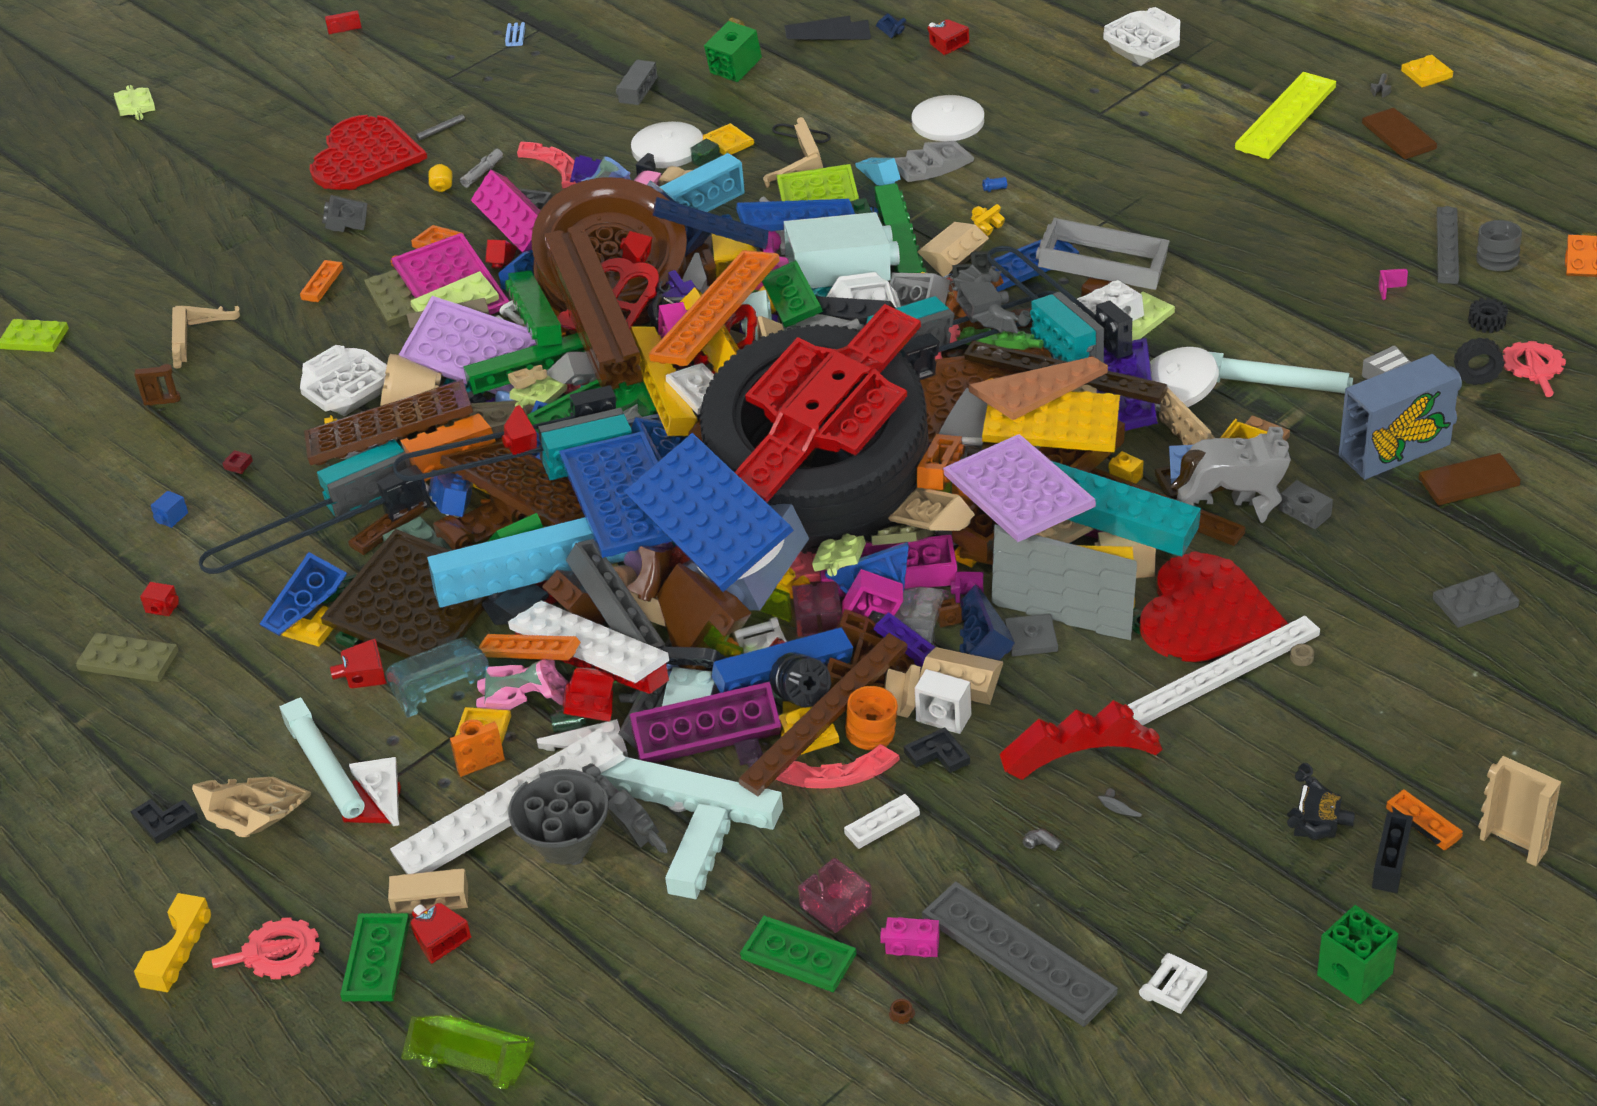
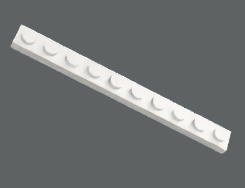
M1303 616L1128 704L1134 713L1133 718L1139 721L1141 725H1145L1290 651L1293 646L1304 644L1320 635V628L1306 616Z

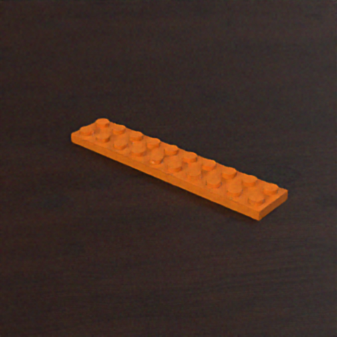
M742 250L649 353L650 361L687 366L780 261L779 254Z

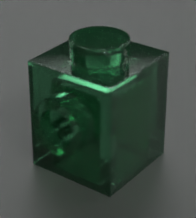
M707 138L690 148L692 163L698 167L720 157L719 145Z

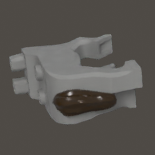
M1269 427L1267 434H1259L1251 439L1213 438L1195 443L1182 457L1180 475L1171 485V488L1178 490L1176 500L1194 506V503L1199 504L1200 500H1207V504H1213V497L1210 492L1222 486L1233 490L1232 498L1235 505H1241L1242 501L1250 502L1249 505H1254L1260 523H1263L1271 510L1282 501L1277 484L1283 478L1291 461L1288 452V442L1282 438L1283 429L1281 427ZM1256 492H1258L1259 494H1261V495L1255 497V493H1256Z

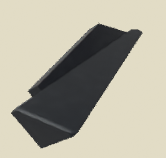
M850 16L784 25L787 39H871L869 21L851 22Z

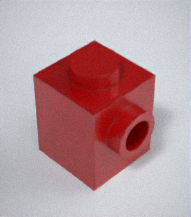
M150 582L140 596L145 613L170 616L179 602L174 585Z

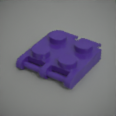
M582 155L576 157L570 182L574 183L575 181V183H578L587 177L591 178L596 173L602 160L596 159V161H592L591 157Z

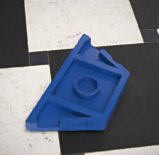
M906 542L859 559L858 564L840 568L833 577L829 576L827 570H825V575L828 579L831 578L840 585V589L846 594L861 569L902 583L904 592L909 544Z

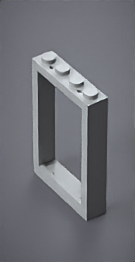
M1054 218L1052 224H1048L1043 239H1041L1036 259H1039L1038 267L1108 281L1119 280L1124 284L1156 290L1167 257L1170 240ZM1057 240L1152 258L1153 261L1151 267L1146 268L1054 250Z

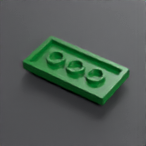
M796 260L770 271L762 280V284L785 328L823 312Z
M409 913L358 914L340 994L342 1001L394 1000L410 923Z
M765 915L740 952L742 960L833 993L857 955L855 947Z

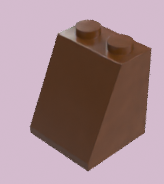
M557 570L542 586L570 613L600 625L606 621L573 571Z

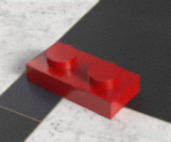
M358 10L325 16L328 34L362 28Z

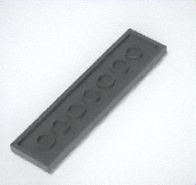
M954 882L922 911L923 919L939 920V930L1083 1027L1117 995L1118 988L958 882Z

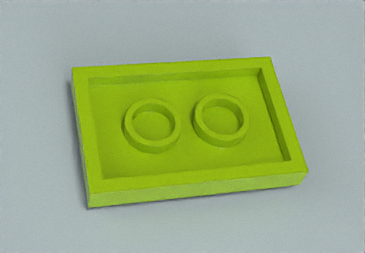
M13 319L0 338V349L54 352L69 329L67 322Z

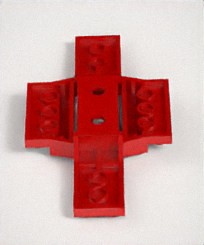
M884 304L846 347L839 349L819 347L797 337L745 395L746 401L764 409L765 416L773 423V426L765 439L734 473L767 503L815 448L834 452L843 449L856 456L907 397V390L889 382L880 373L919 330L921 321ZM843 373L845 375L841 380L832 378L834 374ZM862 379L863 381L857 386V388L849 395V397L842 403V405L835 411V413L819 430V426L822 425L824 419L832 411L835 410L839 402L844 397H846L848 395V392L853 388V386ZM816 402L819 404L818 408L813 410L806 407L808 403Z

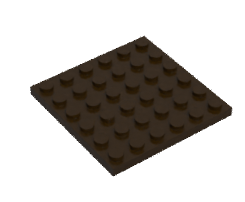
M395 529L323 614L321 622L328 627L365 642L376 639L377 647L436 671L484 611L481 603L487 596L440 608L434 593L427 557L451 550Z

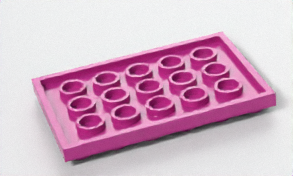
M462 233L391 258L393 266L414 298L423 296L480 271L499 294V300L487 305L489 314L492 315L500 312L501 306L510 302Z

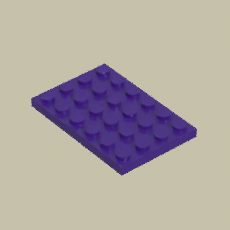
M1147 338L1133 340L1132 354L1119 359L1104 348V363L1108 365V371L1153 381ZM1097 390V393H1101V394L1107 393V392H1103V391ZM1120 396L1118 420L1125 423V431L1158 424L1155 403Z

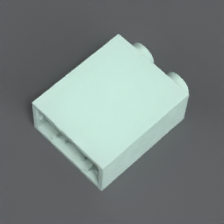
M876 212L784 221L785 257L788 258L789 263L797 261L811 288L833 286L841 276L876 272L881 278L889 281L891 280L890 266L899 265V247L897 241H893L891 226H882Z

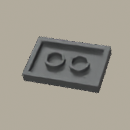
M1495 572L1433 592V600L1457 628L1519 606V599Z

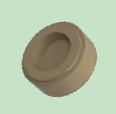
M1297 644L1291 648L1290 660L1297 666H1308L1314 661V650L1309 645Z

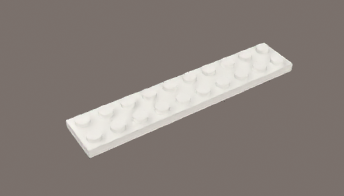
M599 728L390 848L406 874L432 872L510 827L508 815L510 800L516 790L526 781L530 783L540 778L539 774L551 770L572 769L582 771V767L590 763L597 766L601 773L625 760L624 754L603 729Z

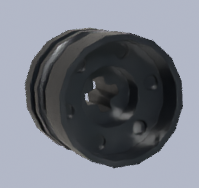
M791 652L779 657L773 664L770 672V685L774 693L781 699L801 707H813L830 690L831 675L827 666L820 660L801 653Z

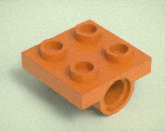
M1568 235L1565 253L1566 276L1597 277V236Z
M479 720L465 721L460 726V735L450 738L456 768L460 777L505 760L498 726L495 721L484 726Z

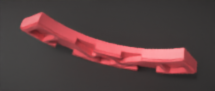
M520 142L517 151L518 157L537 159L552 165L562 176V189L576 184L575 181L574 183L570 182L575 161L567 153L552 146L550 148L543 147L540 143Z
M880 744L869 753L845 765L837 763L821 765V767H811L806 765V763L794 761L775 780L806 788L822 789L849 786L869 780L888 770L899 761V754Z

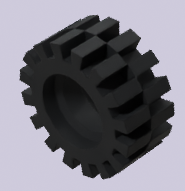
M1479 298V301L1475 300L1470 305L1468 323L1471 324L1472 328L1476 327V331L1481 329L1482 333H1486V331L1493 333V330L1498 332L1506 325L1508 308L1506 304L1503 305L1502 301L1497 302V299L1492 301L1490 298H1486V300Z

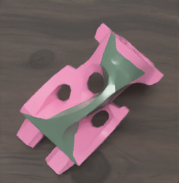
M543 659L527 668H524L522 665L488 667L486 669V678L477 681L479 692L485 696L476 700L477 708L511 710L526 702L527 697L525 693L531 691L540 692L546 699L552 698L559 705H563L564 689L566 684L570 683L556 670L554 660Z

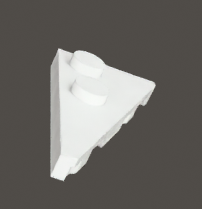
M617 719L536 739L538 749L555 751L556 747L566 748L597 729L602 728L623 752L624 757H628L624 740L618 734L620 727Z
M396 757L349 764L352 775L390 823L393 826H398L399 801Z

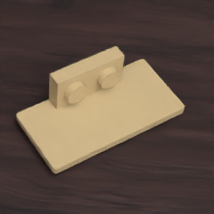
M1168 388L1160 403L1159 418L1161 422L1166 424L1184 445H1194L1201 440L1215 438L1211 431Z

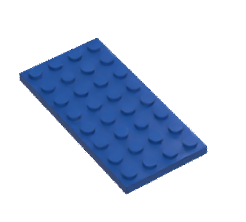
M644 431L559 451L560 459L602 558L636 551L640 546H658L672 541L624 492L658 463Z
M693 433L624 491L722 592L794 531L789 523Z

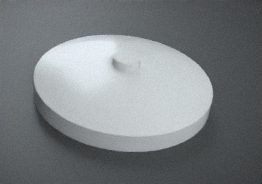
M944 95L933 97L921 102L912 112V126L919 135L935 141L962 140L976 134L984 125V110L981 105L963 96Z
M673 121L656 123L645 127L631 141L633 157L639 161L647 153L653 154L656 168L685 165L696 159L704 148L703 135L699 129L687 123Z
M1197 347L1176 348L1162 353L1150 361L1152 380L1167 384V387L1187 407L1196 404L1206 397L1214 388L1219 376V369L1212 354ZM1155 404L1156 411L1160 412V404Z

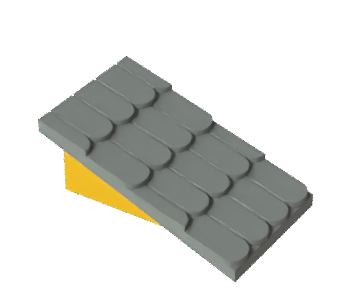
M999 525L994 526L992 603L999 607L1026 612L1027 615L1032 616L1051 614L1052 620L1064 622L1066 625L1093 630L1102 635L1131 640L1137 561L1133 558V547L1073 545L1038 535H1033L1017 542Z

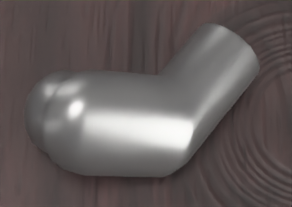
M1045 829L1031 830L1023 838V845L1026 848L1032 849L1035 845L1045 844L1054 852L1062 842Z

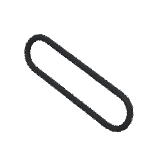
M780 123L774 125L772 128V131L775 134L798 138L797 135L782 133L775 130V128L778 126L795 128L794 125ZM809 129L810 132L824 134L828 136V138L825 140L814 139V141L817 143L828 142L831 138L830 134L827 132Z

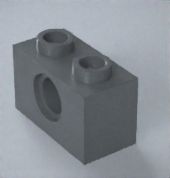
M1297 480L1280 493L1282 501L1280 502L1279 510L1313 529H1316L1331 517L1333 499Z

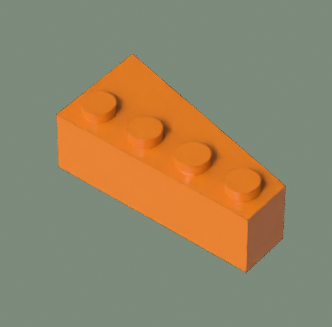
M476 414L455 421L452 426L445 427L443 425L436 428L437 431L429 434L423 432L417 434V438L411 440L406 438L400 441L405 453H411L490 435L493 432L480 414ZM492 439L409 458L410 465H416L422 473L445 469L447 467L440 464L442 455L492 444L496 440Z

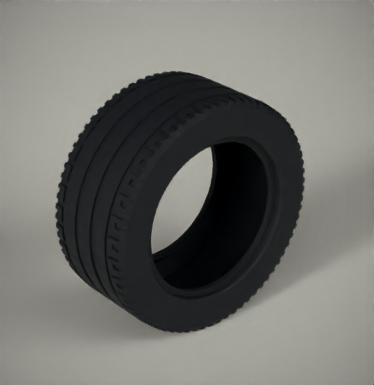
M815 324V326L806 325V327L796 326L793 329L790 327L784 331L778 330L777 333H769V336H762L759 340L752 341V344L745 345L744 349H739L736 355L730 356V360H726L724 366L718 369V373L714 374L713 380L709 382V387L706 388V394L703 396L700 411L703 443L735 472L755 450L754 447L763 434L773 426V423L765 416L764 409L746 401V393L797 337L815 346L839 349L846 347L859 331L854 328L848 329L845 326L841 328L838 325L829 326L827 324L824 326H820V324ZM900 352L880 374L889 382L907 390V397L879 428L873 440L856 456L854 455L841 462L822 467H798L767 502L768 505H793L809 537V540L800 551L804 554H807V552L816 554L817 548H819L822 542L828 539L840 540L846 534L855 535L856 537L864 536L865 542L872 541V536L877 535L878 530L896 525L897 522L890 521L888 517L917 488V467L929 448L927 409L920 379L911 363H908L907 359L902 357ZM843 373L832 376L835 380H841L845 377ZM862 379L859 382H857L853 386V388L848 392V395L839 402L835 410H837L842 405V403L849 397V395L857 388V386L863 381ZM816 402L808 403L806 407L813 410L818 408L819 404Z

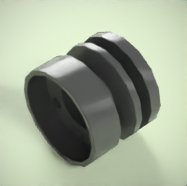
M1492 220L1482 224L1478 231L1477 263L1481 267L1493 271H1505L1516 267L1520 260L1521 227L1506 220Z

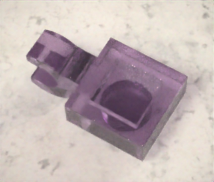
M757 737L734 743L740 765L747 764L748 768H750L763 755Z

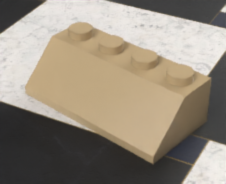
M916 488L888 519L893 522L927 530L960 531L970 524V520L975 514L959 495Z

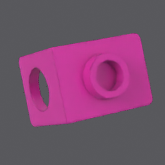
M1407 269L1380 270L1378 287L1382 300L1386 299L1387 288L1405 287L1407 285Z

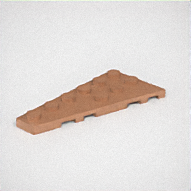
M1089 357L969 384V392L1005 416L1015 420L1108 373V365L1095 357Z

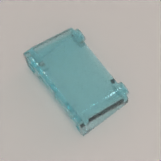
M463 637L392 664L386 671L388 685L408 718L418 714L416 707L420 701L422 703L427 702L425 693L465 677L469 684L486 678V669L489 667V663L484 652L470 639Z

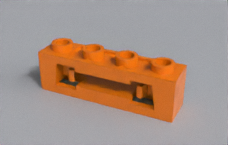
M935 435L917 467V488L944 490L946 484L950 483V480L944 475L943 468L960 461L964 457L965 445L962 444V436Z

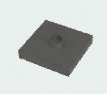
M1051 614L1005 619V625L1015 642L1011 649L1012 656L1058 651Z

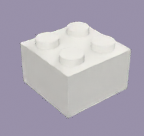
M926 669L915 687L916 721L941 729L945 727L948 731L961 734L971 716L970 682Z

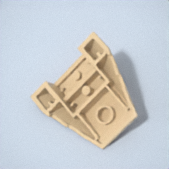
M274 776L248 778L247 783H236V779H228V784H220L216 780H209L193 784L192 787L206 820L215 823L218 828L234 831L235 835L239 837H249L251 834L263 831L284 818L311 795L310 791Z

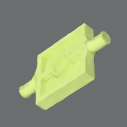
M128 85L126 90L114 93V99L120 116L135 115L137 120H139V117L142 120V113L155 111L149 88L141 87L134 90L132 85H130V88Z
M547 375L546 379L535 380L536 383L529 385L527 388L516 389L514 387L509 393L510 399L518 401L515 407L520 405L523 409L526 405L534 406L536 401L547 404L555 401L567 390V384H563Z
M846 534L840 540L828 539L822 542L812 562L814 572L827 570L828 575L833 577L840 568L858 564L866 544L864 536L856 537L855 535Z

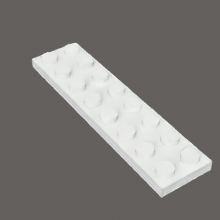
M544 601L535 603L531 608L519 613L515 618L508 621L510 630L522 635L576 636L581 643L573 657L634 683H637L669 661L668 653Z

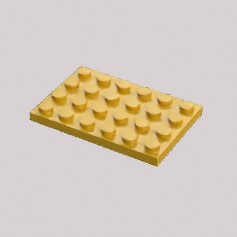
M1070 391L1015 420L1010 419L987 404L982 442L1000 443L1020 434L1033 446L1115 452L1120 395L1092 393L1089 391Z

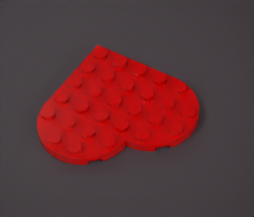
M359 115L345 119L330 129L331 133L329 136H326L328 148L314 157L313 164H310V173L313 181L324 189L354 190L361 185L371 183L393 172L403 170L405 167L420 163L422 160L427 159V153L391 119L377 115V118Z
M1194 551L1184 554L1183 557L1171 558L1159 570L1156 584L1159 597L1154 598L1144 607L1140 618V633L1150 648L1165 657L1172 655L1174 657H1181V661L1199 662L1232 653L1289 623L1232 560Z

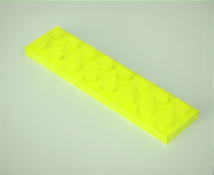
M1302 72L1237 140L1235 149L1269 159L1336 88V81Z

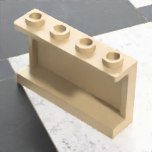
M1502 756L1497 764L1493 763L1487 774L1490 782L1484 791L1487 799L1483 803L1481 812L1484 813V816L1478 826L1481 829L1480 840L1485 841L1490 834H1495L1529 850L1527 863L1537 866L1548 850L1561 781Z

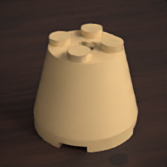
M390 354L385 372L386 376L380 406L439 387L442 373L400 355Z

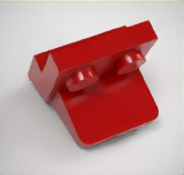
M576 668L570 684L567 683L564 689L563 714L610 722L613 691L611 689L614 675L597 669Z

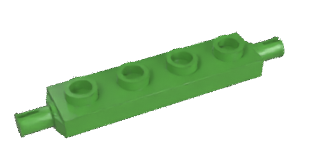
M966 327L960 332V337L956 339L958 341L990 331L991 329ZM1004 331L976 340L982 343L1020 350L1032 347L1041 349L1044 345L1043 340H1037L1034 338V334H1026L1024 331H1019L1017 334Z

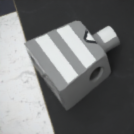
M1394 345L1364 359L1362 377L1370 379L1408 364L1410 361Z

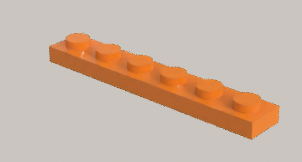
M487 634L476 652L480 657L569 660L575 655L576 649L581 642L576 636Z

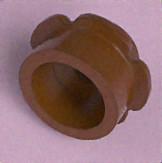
M897 999L891 1004L889 1017L893 1022L906 1024L910 1019L914 1018L915 1010L912 1008L910 1001Z

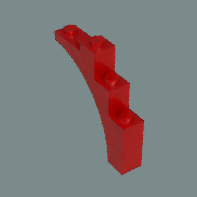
M1113 700L1095 717L1076 709L1057 727L1053 723H1047L1039 718L999 755L1005 772L1023 780L1033 771L1052 760L1089 748L1106 746L1129 747L1143 750L1156 756L1162 751V747L1159 742L1160 737L1154 729H1148L1134 719V713L1128 705H1122Z

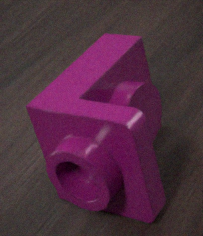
M956 572V580L951 581V595H955L956 603H960L961 594L966 595L975 584L984 592L983 572Z

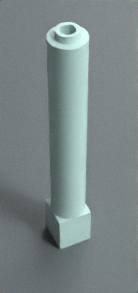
M1209 352L1214 357L1219 369L1217 382H1220V379H1229L1345 394V388L1353 385V378L1349 377L1350 373L1230 359L1224 358V353Z
M300 697L279 706L286 727L292 737L297 739L343 817L352 819L359 816L363 812L365 804L315 725L311 712Z

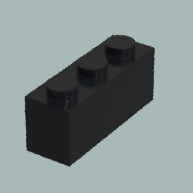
M1387 811L1374 867L1373 889L1398 894L1411 835L1413 816Z

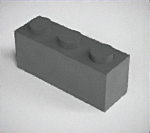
M636 60L621 83L617 85L616 94L618 95L619 103L633 105L641 103L658 78L656 62Z

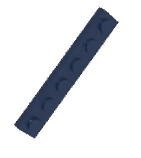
M656 197L654 202L653 216L762 249H766L768 244V230Z

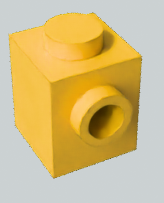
M1123 451L1115 458H1112L1108 464L1109 473L1135 484L1143 478V460Z

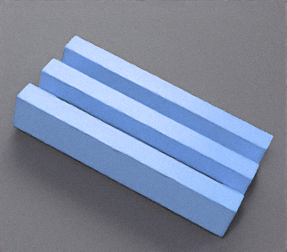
M522 22L521 26H518V23H514V26L508 23L505 39L507 47L523 45L525 22ZM520 30L519 42H516L517 32ZM512 31H513L512 42H510V40H511V33H512Z

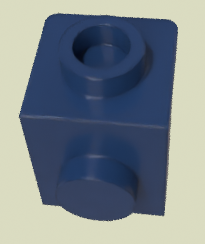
M887 13L877 22L876 26L892 39L896 34L900 35L904 31L906 19L902 18L898 22Z

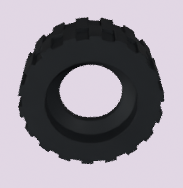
M1488 338L1471 339L1463 343L1454 355L1456 370L1460 374L1461 380H1464L1467 384L1483 385L1491 382L1503 370L1504 358L1501 350L1495 341H1491ZM1482 354L1489 356V362L1483 367L1471 368L1469 366V361L1473 357Z

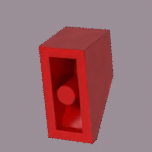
M630 231L627 237L621 241L622 258L631 261L633 264L645 263L651 254L652 237Z
M487 239L485 262L490 264L491 268L503 269V266L511 263L517 247L506 240Z
M520 405L515 407L505 423L504 435L502 436L505 448H509L512 455L537 448L536 431Z

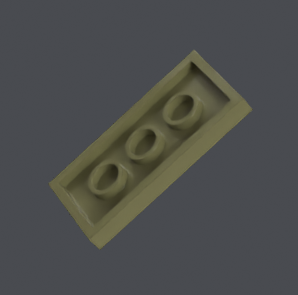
M391 270L364 280L366 289L388 327L408 321L407 314L415 312L411 307V300L415 298L397 270Z
M906 524L894 525L878 530V534L872 536V545L919 541L936 534L935 530L906 526Z
M95 633L76 662V667L80 671L160 682L179 650L177 644Z

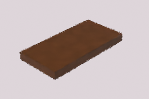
M1395 108L1362 118V124L1403 159H1408L1437 148V143Z
M1501 453L1419 472L1420 481L1437 505L1520 486L1521 481Z

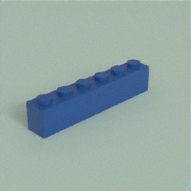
M841 627L715 661L712 678L719 692L723 693L770 682V672L773 664L786 653H801L820 660L827 666L830 657L844 663H850L853 646Z

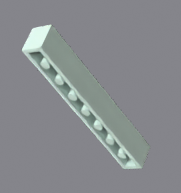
M625 757V760L600 774L605 776L619 792L625 789L633 798L663 804L668 807L674 806L675 802H682L683 807L690 812H695L698 803L724 808L727 810V818L729 820L754 825L759 828L773 830L783 810L782 792L765 789L759 796H756L739 785V782Z

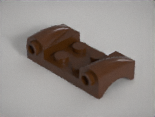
M490 494V502L464 514L463 517L456 518L454 515H448L433 524L436 536L443 538L452 550L485 543L497 530L528 516L521 514L519 510L506 505L504 501Z
M640 546L639 552L642 559V568L637 579L629 584L627 589L638 594L639 599L651 602L652 598H656L657 593L669 577V574L685 554L680 548Z

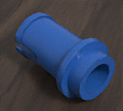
M987 177L986 180L982 181L983 190L991 192V190L1007 189L1006 177L994 179Z

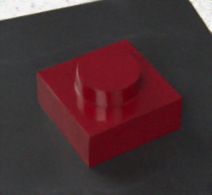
M234 450L222 464L225 470L242 474L253 462L250 454Z

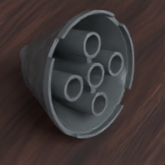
M557 769L539 774L540 778L530 783L527 781L523 783L512 796L508 808L512 829L522 840L540 853L548 863L560 865L580 864L606 819L609 808L606 790L597 783L596 778L582 771Z

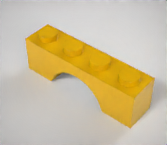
M181 893L177 894L167 912L176 933L163 947L145 951L134 970L141 988L169 992L172 984L177 981L179 971L183 964L188 961L191 949L198 942L203 927L210 920L211 910L208 907L206 898Z

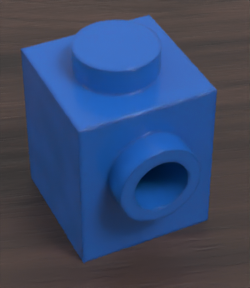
M170 491L165 492L150 505L154 520L170 528L188 514L184 497Z

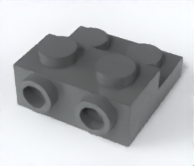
M331 195L329 202H325L322 223L325 224L326 229L344 232L345 226L364 230L367 203Z

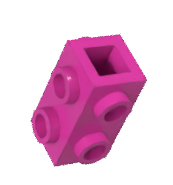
M887 917L886 928H881V943H885L886 954L938 957L940 939L939 920Z

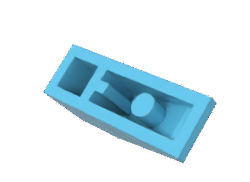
M871 157L855 163L856 167L876 185L895 184V181L901 179L895 158Z

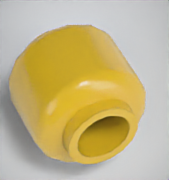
M443 164L433 166L429 170L430 188L438 192L450 189L452 186L451 169Z

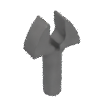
M1387 74L1381 75L1378 84L1371 83L1370 91L1374 97L1379 91L1382 92V98L1391 93V86L1386 85L1388 80Z

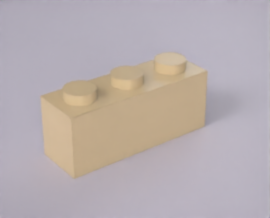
M465 869L389 876L388 901L391 912L412 914L413 909L418 905L422 904L429 909L437 903H442L451 910L468 908V881Z

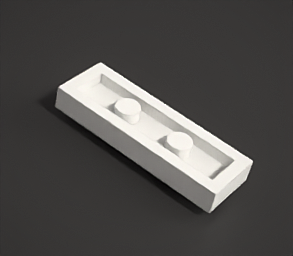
M904 794L844 827V832L854 845L860 849L919 816L920 811L915 803Z

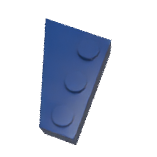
M457 473L434 476L430 478L428 495L432 496V501L436 502V507L441 513L463 517L471 500L473 483L464 480Z

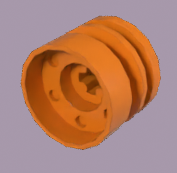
M864 686L850 694L847 701L845 733L853 745L861 749L873 750L880 744L886 747L893 741L898 710L897 699L888 690L877 686Z

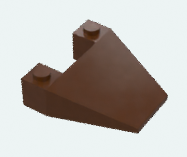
M681 563L676 564L657 593L672 647L710 648L703 639L713 625L725 637L741 629L752 614L736 596L726 590L722 592L713 582ZM678 665L680 668L710 671L704 666Z
M847 609L844 610L837 628L842 627L854 651L850 664L830 657L827 663V668L831 675L830 689L884 638L873 630L876 625L874 621ZM904 653L889 669L906 673L910 666L915 665L911 657ZM887 670L871 686L884 688Z

